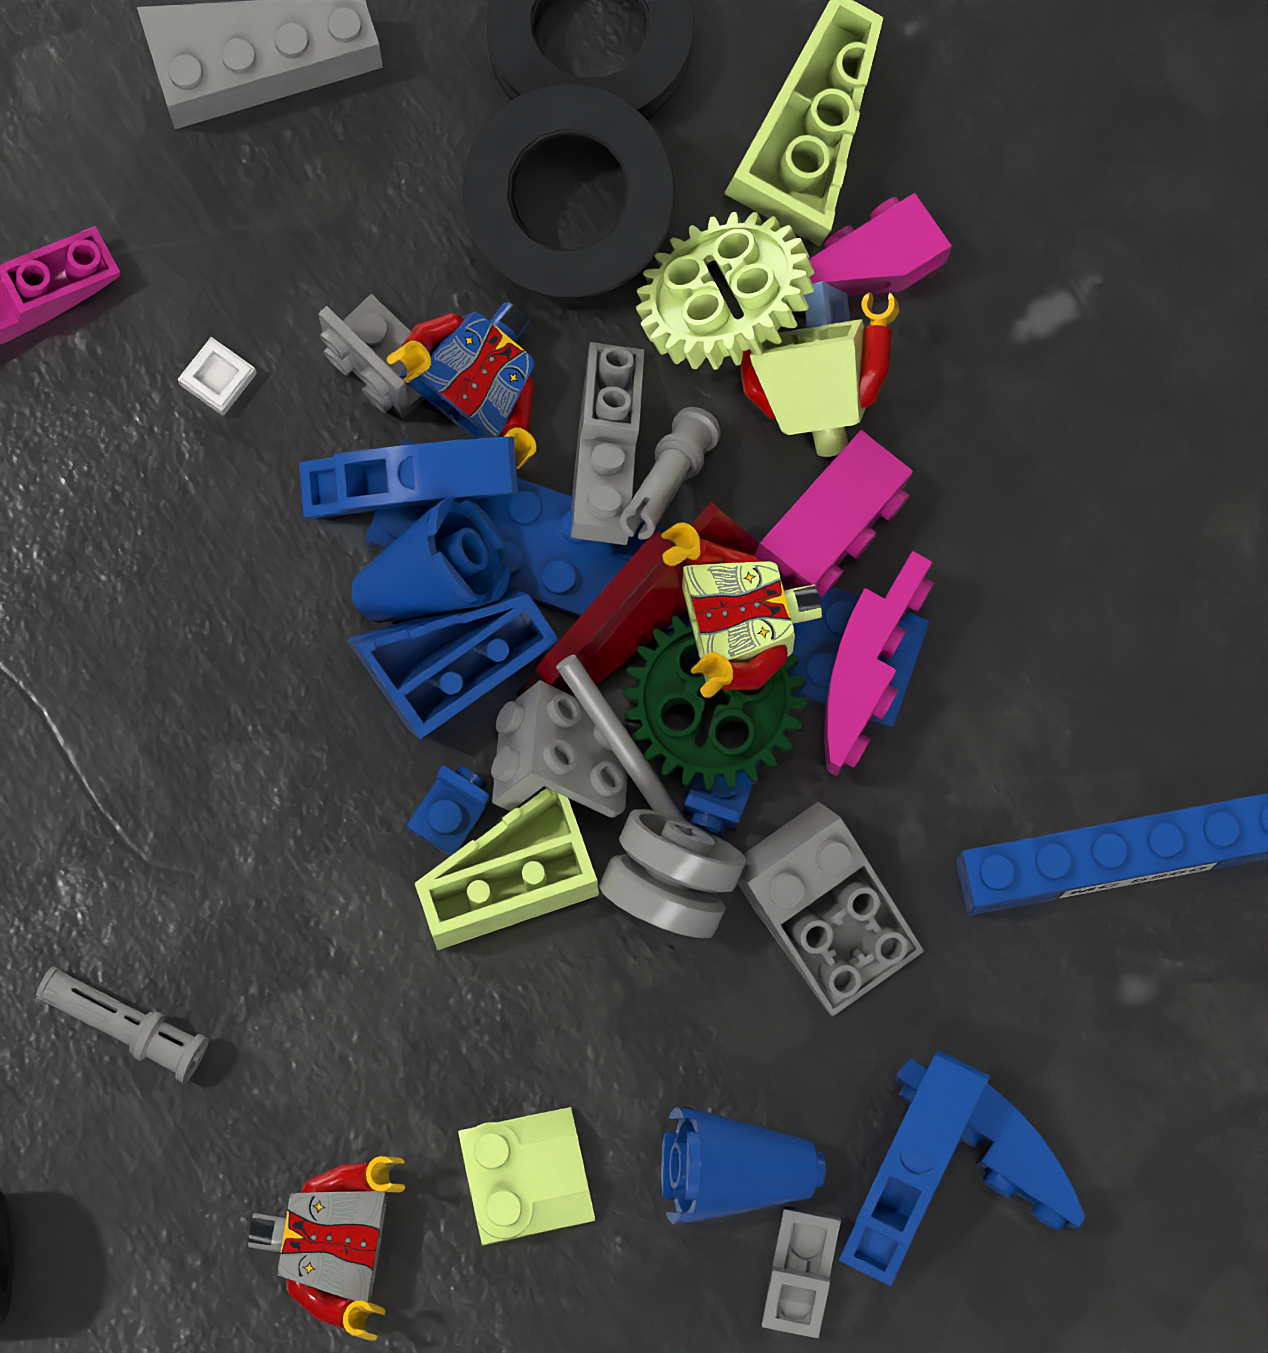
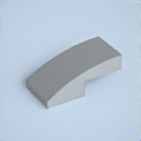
M784 1205L764 1307L762 1327L819 1339L841 1223L840 1216Z

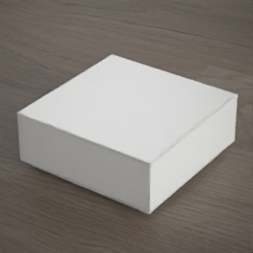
M210 337L177 380L179 385L224 416L257 372L252 365L213 337Z

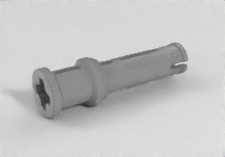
M697 407L683 408L673 420L672 433L663 437L657 444L655 449V465L620 517V525L629 536H634L641 523L645 524L638 534V539H647L652 536L656 525L684 480L695 477L701 471L705 452L713 449L721 436V428L717 419L708 411Z
M55 966L48 970L36 993L37 1000L44 1001L83 1023L129 1045V1052L132 1053L133 1058L139 1061H143L146 1058L175 1072L176 1080L183 1084L191 1078L207 1048L208 1037L200 1033L194 1037L168 1024L166 1016L160 1012L153 1013L151 1011L145 1015L108 996L104 992L98 991L59 971V968Z

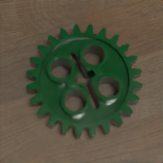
M677 616L672 617L675 633L668 637L665 633L655 628L652 632L658 644L656 650L654 651L643 646H639L637 649L641 658L646 662L645 667H628L627 669L628 675L639 682V687L623 690V697L626 700L638 703V707L624 713L626 722L642 723L643 725L631 738L635 744L651 741L652 745L646 751L644 758L648 763L664 757L666 760L661 773L666 779L673 775L678 768L683 770L682 779L685 788L689 789L697 775L704 777L706 790L711 793L715 787L717 777H725L731 791L736 790L737 774L743 772L754 784L757 783L758 773L755 766L762 762L765 766L775 771L778 769V765L772 752L778 749L786 753H792L793 746L784 736L785 732L801 733L803 731V724L791 717V712H800L807 709L806 700L792 696V692L806 686L805 677L788 676V672L799 664L797 655H789L785 665L767 681L764 689L758 694L745 695L739 690H723L725 699L729 704L727 706L718 704L712 717L706 744L703 747H698L695 745V741L707 715V705L702 698L700 688L706 681L704 676L691 677L682 670V663L686 656L698 651L692 625L686 627ZM677 704L687 705L695 712L694 721L691 726L681 731L671 730L664 724V715L667 710ZM739 722L746 726L749 730V736L745 744L735 749L725 748L717 741V735L720 728L726 723Z

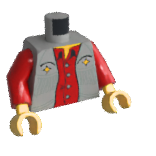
M379 1156L371 1162L342 1164L308 1179L302 1187L301 1193L290 1194L286 1218L254 1213L249 1232V1248L280 1252L277 1276L287 1279L286 1287L291 1298L316 1320L345 1329L351 1335L369 1341H375L377 1335L368 1333L365 1323L368 1316L374 1312L384 1316L386 1313L384 1308L372 1304L371 1301L388 1195L385 1192L400 1193L405 1189V1184H391L389 1180L391 1167L395 1164H405V1160L398 1157Z

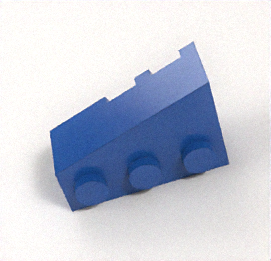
M515 588L507 590L498 601L487 606L421 616L346 639L408 731L420 739L559 641L529 594Z

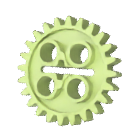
M732 212L727 224L721 226L714 216L710 217L708 230L703 232L694 225L690 226V239L684 242L673 237L670 239L674 249L671 254H655L654 257L660 266L659 269L644 270L643 275L649 285L637 289L642 303L636 306V310L642 319L641 325L650 342L655 344L661 355L669 353L675 364H679L687 358L692 369H697L705 358H708L713 369L716 370L720 367L723 358L726 356H731L736 366L740 365L743 351L748 349L756 356H761V342L767 339L779 344L782 340L777 330L781 326L787 328L797 327L798 324L792 312L808 310L809 306L803 295L814 292V286L809 277L815 274L801 238H796L791 226L787 225L781 228L777 218L774 216L762 223L757 212H753L745 223L741 222L737 212ZM711 261H715L718 264L744 313V316L739 320L734 319L707 268V264Z

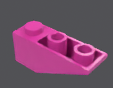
M915 193L901 202L897 197H893L873 210L870 214L872 220L856 230L851 225L846 226L829 237L824 243L826 249L809 259L815 272L809 278L812 284L823 281L846 292L848 296L866 295L869 292L871 294L900 292L946 264L952 245Z

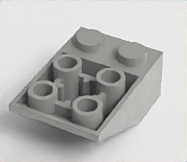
M819 801L743 854L747 862L737 884L754 911L830 1016L833 1017L924 952L842 818Z

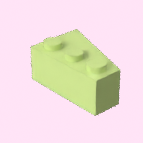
M546 787L519 809L516 807L502 817L503 821L479 839L470 841L415 882L437 950L599 895L597 878L568 797Z

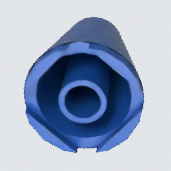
M448 497L436 503L354 576L352 600L355 608L370 621L385 623L482 607L498 601L507 591L510 568L509 564L503 567L500 565L497 550L505 547L491 518L476 503L468 499L459 503L453 501L455 497Z
M676 1107L669 1115L668 1119H679L676 1133H664L661 1158V1188L663 1198L674 1199L676 1212H666L667 1218L672 1224L685 1225L810 1199L814 1194L815 1188L822 1187L824 1183L825 1158L822 1152H816L815 1145L811 1140L690 1107Z

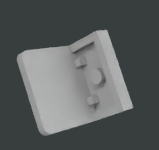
M539 680L517 699L509 701L503 706L496 720V730L499 734L497 755L491 769V774L494 778L492 803L512 811L545 786L611 818L617 817L625 810L628 773L577 698ZM620 720V722L630 735L629 726L624 721Z

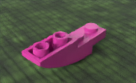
M96 226L0 264V345L62 314L120 277V271Z
M914 551L910 554L885 599L864 588L840 642L828 687L824 727L827 772L836 777L844 764L852 768L856 767L871 738L862 734L872 715L881 720L884 718L899 691L890 685L896 669L878 659L880 656L891 660L907 632L898 625L908 607L918 612L934 585V582L926 578L932 561Z

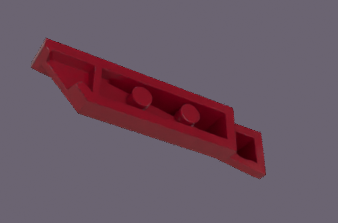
M712 501L691 524L698 533L699 538L750 555H754L759 546V543ZM656 529L652 536L648 538L536 667V672L516 694L518 696L522 695L541 680L576 698L556 668L563 659L570 655H576L597 686L638 652L639 646L644 647L654 638L652 631L655 628L663 631L672 623V617H680L688 609L682 589L683 567L689 566L686 560H683L675 566H669L663 560V553L676 546V544L669 539H663L661 537L662 532Z

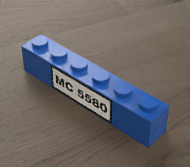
M1268 793L964 850L957 858L956 864L967 916L1268 859Z

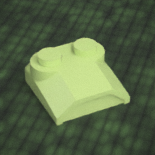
M571 1107L496 1123L488 1122L477 1127L458 1131L482 1246L595 1221Z

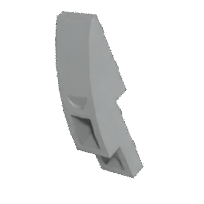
M594 342L589 344L573 480L571 538L627 545L629 535L622 529L620 517L632 501L635 448L640 423L644 349Z

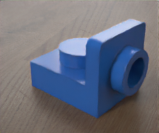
M444 765L441 766L436 774V782L406 825L408 831L449 857L464 846L491 805L490 795L483 791L487 782L461 765L458 766L455 772Z
M744 772L737 774L736 790L731 791L725 777H717L715 787L711 793L706 790L704 777L697 775L684 804L683 814L693 817L692 824L715 835H723L725 829L736 832L753 782Z

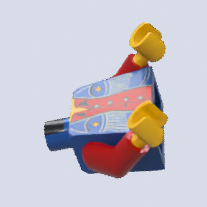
M504 302L490 321L482 314L473 312L463 316L447 313L419 323L412 329L402 346L387 356L386 360L390 365L398 360L404 363L406 368L399 377L473 439L498 437L500 433L501 437H514L516 469L525 464L536 452V442L529 433L534 386L530 373L535 361L530 354L515 343L530 323V319L515 305Z

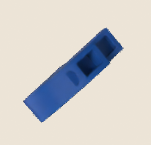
M508 436L384 447L334 454L332 458L299 462L303 518L317 519L404 506H431L448 497H455L453 501L460 502L466 499L475 500L518 494L514 437Z
M937 1050L865 1199L839 1261L889 1286L892 1285L990 1075Z
M909 1058L892 1081L902 1088L898 1096L908 1105L911 1104L927 1071L925 1067L912 1058ZM987 1083L961 1138L963 1142L972 1147H975L979 1140L988 1146L976 1164L977 1167L986 1172L982 1181L1008 1199H1011L1016 1192L1035 1206L1030 1213L1040 1222L1057 1232H1060L1064 1225L1070 1230L1079 1228L1085 1219V1215L1076 1192L1060 1162L1042 1136L1022 1113Z

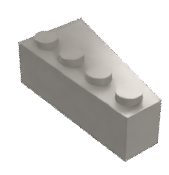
M254 0L137 7L174 129L383 68L380 45L365 0Z

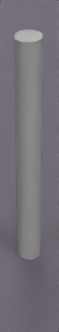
M570 655L563 659L556 666L557 670L653 811L688 822L576 655Z

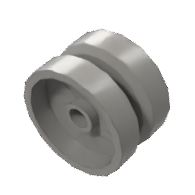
M634 809L629 814L619 838L627 854L615 855L610 859L599 884L603 895L628 913L659 928L695 938H712L727 908L718 893L733 891L747 860L730 843L690 822L656 811Z

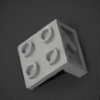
M372 293L343 321L327 306L318 313L322 333L319 336L327 346L323 351L325 356L344 375L353 371L366 384L362 389L366 397L380 411L386 413L391 408L403 420L424 400L421 395L399 377L406 368L404 363L398 360L390 365L386 360L388 355L402 346L411 331Z

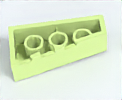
M854 0L829 1L724 193L767 218L776 217L779 225L783 227L791 226L794 233L819 247L832 228L835 207L847 168L846 162L860 115L859 110L862 97L868 82L883 21L882 16Z

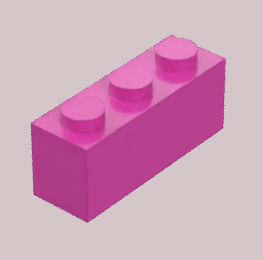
M860 430L760 542L754 556L759 557L762 562L771 561L777 564L784 590L814 584L818 594L824 597L844 572L838 565L848 554L857 559L873 541L877 533L871 528L882 516L887 521H891L904 506L910 495L903 489L913 470Z

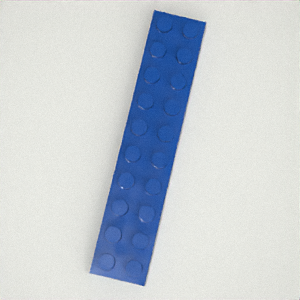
M403 438L401 446L419 443ZM517 478L518 494L470 500L476 503L491 518L502 537L505 547L497 550L501 567L509 564L510 578L507 590L518 589L529 594L536 605L576 619L585 612L648 540V538L638 539V534L645 523L639 525L633 537H628L627 545L571 538L572 496ZM434 505L423 507L404 506L376 510L365 539L366 545L383 551ZM658 526L655 528V530L657 529L662 533L667 530ZM832 587L824 597L819 595L822 610L821 618L793 624L795 639L793 653L790 655H797L799 664L788 672V676L805 677L806 686L792 692V694L826 705L829 682L839 645L860 596ZM687 610L678 617L686 627L691 626ZM907 612L904 614L898 626L907 632L891 660L880 656L878 659L896 669L890 685L899 691L884 718L881 720L872 715L870 721L893 728L930 620ZM673 623L662 631L668 637L675 633ZM655 637L648 642V644L658 647ZM698 651L692 652L688 656H686L688 658L700 661Z

